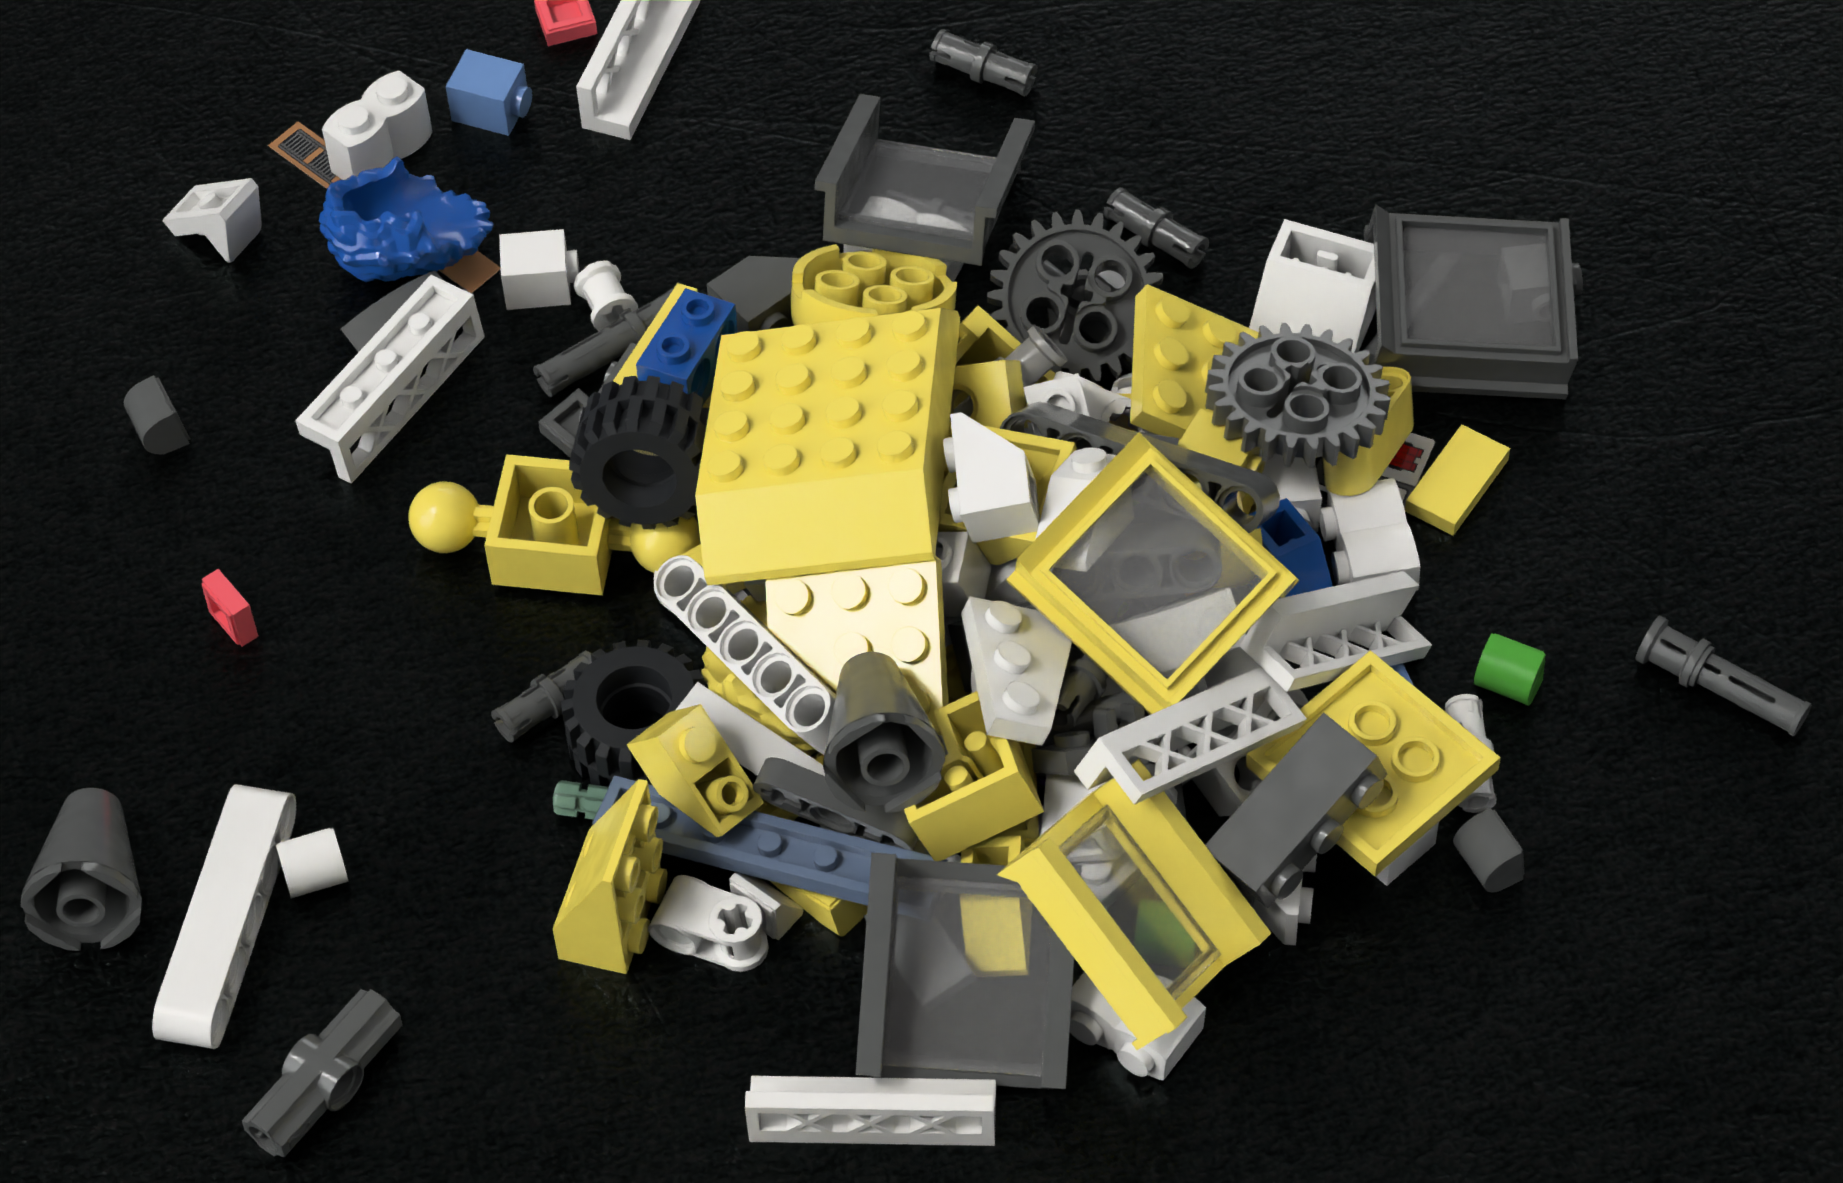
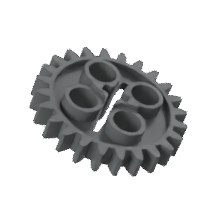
M1075 210L1072 224L1064 225L1060 215L1057 212H1053L1051 228L1045 230L1038 221H1031L1032 239L1029 240L1016 232L1013 235V243L1018 252L1016 254L1006 250L999 252V260L1007 270H991L990 281L1003 289L987 292V303L1002 307L990 314V316L1001 326L1006 325L1005 329L1020 343H1023L1029 337L1028 330L1033 326L1027 319L1028 313L1037 307H1047L1053 310L1057 316L1056 323L1051 327L1040 329L1051 338L1068 361L1062 367L1053 366L1051 370L1055 374L1058 371L1070 374L1079 373V376L1081 374H1088L1090 380L1099 386L1101 370L1107 368L1118 379L1122 373L1120 360L1123 358L1130 364L1133 363L1135 296L1146 284L1156 288L1163 282L1162 273H1146V270L1154 263V253H1145L1140 256L1136 254L1141 245L1142 237L1136 235L1126 242L1122 240L1124 223L1121 221L1115 224L1110 231L1103 229V213H1098L1091 225H1085L1081 211ZM1090 254L1093 256V262L1085 283L1084 301H1081L1079 304L1070 341L1063 345L1059 342V337L1067 317L1068 297H1071L1074 293L1083 256ZM1062 256L1068 259L1072 269L1064 276L1054 277L1046 273L1042 264L1049 257ZM1112 270L1124 278L1125 284L1119 290L1109 292L1101 289L1096 284L1095 278L1103 271ZM1092 321L1100 322L1109 329L1110 336L1104 342L1098 344L1090 343L1081 336V327Z
M1282 323L1279 334H1273L1267 327L1262 325L1259 326L1257 339L1245 332H1241L1238 345L1225 342L1222 355L1213 356L1211 370H1208L1205 406L1206 409L1213 410V425H1225L1224 438L1226 440L1238 437L1243 438L1242 452L1245 453L1255 447L1263 449L1262 461L1264 462L1271 459L1274 454L1282 455L1285 467H1290L1295 457L1303 458L1305 464L1310 469L1314 468L1316 457L1322 456L1329 464L1334 466L1337 465L1339 452L1354 459L1357 457L1359 445L1369 449L1372 447L1374 435H1381L1383 433L1384 423L1387 420L1391 399L1390 396H1387L1390 383L1389 380L1381 379L1382 365H1368L1370 358L1368 350L1356 353L1351 352L1353 345L1351 338L1337 344L1332 341L1333 330L1330 329L1318 337L1312 335V329L1309 324H1305L1300 333H1292L1288 324Z

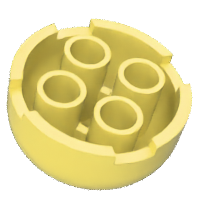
M837 244L829 245L807 253L796 262L793 268L791 288L792 321L794 325H807L847 320L855 317L863 318L903 313L911 310L919 311L935 308L955 310L957 281L952 282L946 276L947 265L939 259L872 249V252L839 253Z

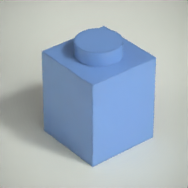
M468 49L465 50L446 85L452 121L507 136L510 135L518 118H524L527 115L532 101V89L527 87L524 64Z

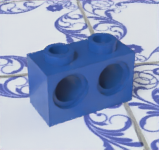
M685 288L637 361L638 380L647 381L648 376L660 377V383L670 385L672 381L684 385L683 392L686 394L693 392L698 394L703 399V407L713 389L721 335L738 333L736 305Z

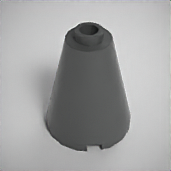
M870 651L857 654L846 661L839 675L823 760L826 783L836 799L859 811L866 812L865 805L884 806L885 813L899 812L921 803L937 789L942 779L941 770L945 762L943 742L896 662L890 656L881 652Z
M83 788L74 791L65 799L23 887L21 908H23L25 913L24 922L32 933L48 944L66 950L81 951L82 943L101 942L100 950L114 947L129 938L140 923L142 897L122 804L115 795L106 790Z

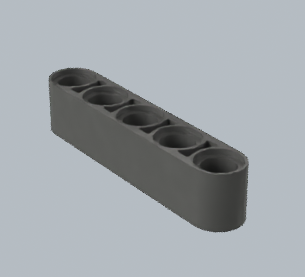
M1036 402L1014 412L1002 422L1000 429L1025 433L1024 423L1026 420L1035 423L1043 437L1075 442L1076 447L1078 437L1083 438L1091 444L1092 448L1102 449L1106 454L1117 455L1138 433L1045 402ZM1142 434L1181 472L1195 476L1201 484L1202 491L1248 533H1251L1275 515L1279 507L1280 495L1277 486L1269 477L1262 473ZM1149 476L1147 480L1138 478L1131 485L1132 501L1198 522ZM1238 491L1246 492L1254 499L1256 504L1255 516L1248 515L1239 508L1237 503Z

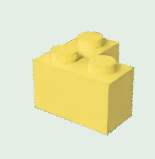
M977 691L934 711L948 752L945 755V762L941 770L942 779L937 789L919 804L905 808L904 811L908 823L933 860L942 861L1043 813L1044 810L1019 741L986 734Z

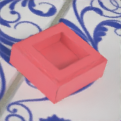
M534 0L535 10L548 46L598 34L596 21L588 0Z
M217 569L202 578L203 583L201 585L209 613L233 641L243 647L257 638L258 633L249 603L222 572Z

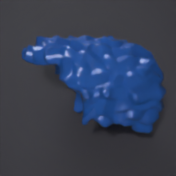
M398 156L393 158L384 168L363 170L359 173L358 177L351 175L346 180H338L331 183L326 191V201L323 203L324 210L319 216L320 230L328 240L330 253L335 255L336 261L343 269L364 282L375 279L385 282L395 281L401 277L425 275L434 270L437 272L438 270H444L445 267L454 266L463 256L473 255L478 251V246L487 237L486 234L492 231L494 225L488 220L490 218V210L486 208L485 202L473 200L466 193L457 195L453 190L441 191L436 185L434 176L418 177L409 174L408 170L404 167L403 160Z

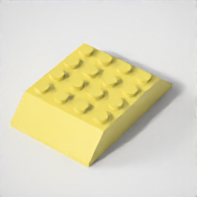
M945 308L911 310L903 313L863 318L855 317L847 320L807 325L799 324L791 327L721 335L695 494L704 578L707 585L935 560L946 460L943 440L948 438L960 327L958 311Z

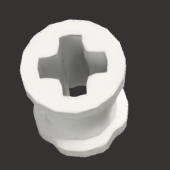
M597 261L589 264L576 275L573 282L577 295L587 300L592 310L591 322L598 331L619 320L618 315L626 309L630 308L632 311L638 309L635 299L631 295L626 294L620 284L621 273L618 267L611 264L610 261Z

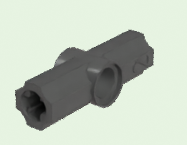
M360 989L319 1036L308 1034L294 1045L284 1061L282 1077L242 1120L244 1130L262 1149L274 1157L276 1155L285 1157L327 1109L338 1111L353 1098L362 1083L364 1068L403 1025L400 1014L392 1008L387 999L372 989L369 991Z

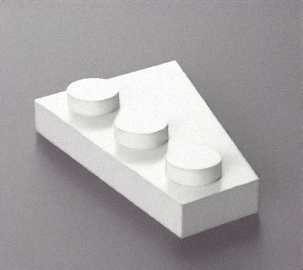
M970 596L961 612L986 734L1042 746L1052 728L1072 642L1038 610L1015 606L1005 601H990Z

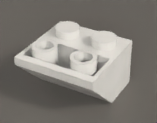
M1284 219L1266 261L1249 328L1259 332V326L1264 325L1273 334H1279L1281 324L1287 323L1292 333H1300L1303 326L1309 324L1313 336L1320 337L1326 330H1333V342L1338 344L1345 339L1351 338L1353 340L1351 352H1359L1376 310L1374 244Z

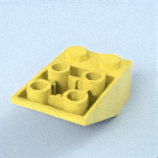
M638 779L588 831L553 927L558 959L627 974L634 953L642 954L649 937L648 927L650 925V920L646 918L651 904H660L662 901L668 876L667 869H663L660 866L663 840L656 837L655 833L658 821V807L651 806L649 786L646 780Z

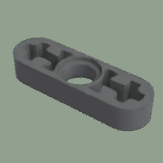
M775 757L765 759L753 784L754 792L759 794L766 802L836 832L910 851L914 850L919 839L908 823L904 810L885 813L884 806L865 805L866 812L852 809L835 798L826 783L825 776L784 759Z

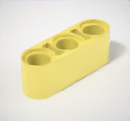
M1383 367L1381 379L1389 380L1390 385L1387 396H1390L1391 399L1383 433L1381 435H1374L1372 447L1369 449L1359 445L1357 457L1354 459L1339 452L1337 465L1334 466L1323 458L1324 482L1326 489L1331 493L1341 496H1353L1369 491L1376 484L1413 430L1411 376L1406 370L1398 367Z

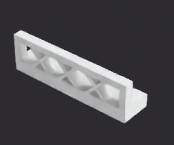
M701 0L620 1L576 86L582 128L631 140Z
M430 275L295 420L300 435L330 450L339 478L352 484L484 339L485 336L474 295ZM462 326L463 333L454 341L457 330ZM428 363L425 374L420 378L423 368ZM395 399L392 410L386 416L389 405ZM360 436H361V439H360V442H359L358 447H357L356 450L351 454L349 448H350V447L360 438Z
M1405 571L1279 598L1249 629L1240 647L1286 692L1335 680L1370 650L1389 666L1424 658L1432 644L1401 616L1419 587V584ZM1387 630L1395 639L1383 635L1382 631ZM1348 640L1351 641V642H1354V643H1356V644L1362 645V646H1364V647H1367V648H1369V650L1364 649V648H1362V647H1359V646H1357V645L1351 644V643L1348 642ZM1313 648L1324 653H1327L1329 655H1332L1335 657V659L1324 654H1321L1319 652L1313 651ZM1284 659L1299 664L1300 668H1292Z
M1259 666L1099 737L1074 772L1087 790L1105 783L1114 777L1135 805L1298 730L1307 718L1287 692ZM1266 699L1280 719L1273 721L1254 713ZM1233 724L1238 725V734L1235 740L1215 733ZM1191 743L1197 744L1195 758L1173 752ZM1137 759H1140L1143 764L1154 762V777L1143 781L1131 764Z
M751 1076L750 1091H746L745 1113L749 1142L995 1146L996 1080Z

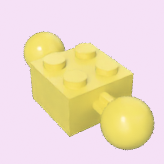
M506 454L494 506L479 505L472 493L465 487L454 482L442 481L432 483L418 492L409 509V526L412 534L422 546L431 551L452 553L466 547L475 537H485L484 546L492 585L603 596L612 550L632 552L642 567L654 573L668 559L681 555L701 544L699 524L694 516L688 520L679 517L678 525L668 528L662 523H658L655 529H643L642 524L632 523L631 527L619 524L620 519L613 516L606 519L597 514L598 507L596 505L587 506L580 498L582 490L574 489L571 481L573 471L569 470L570 460Z

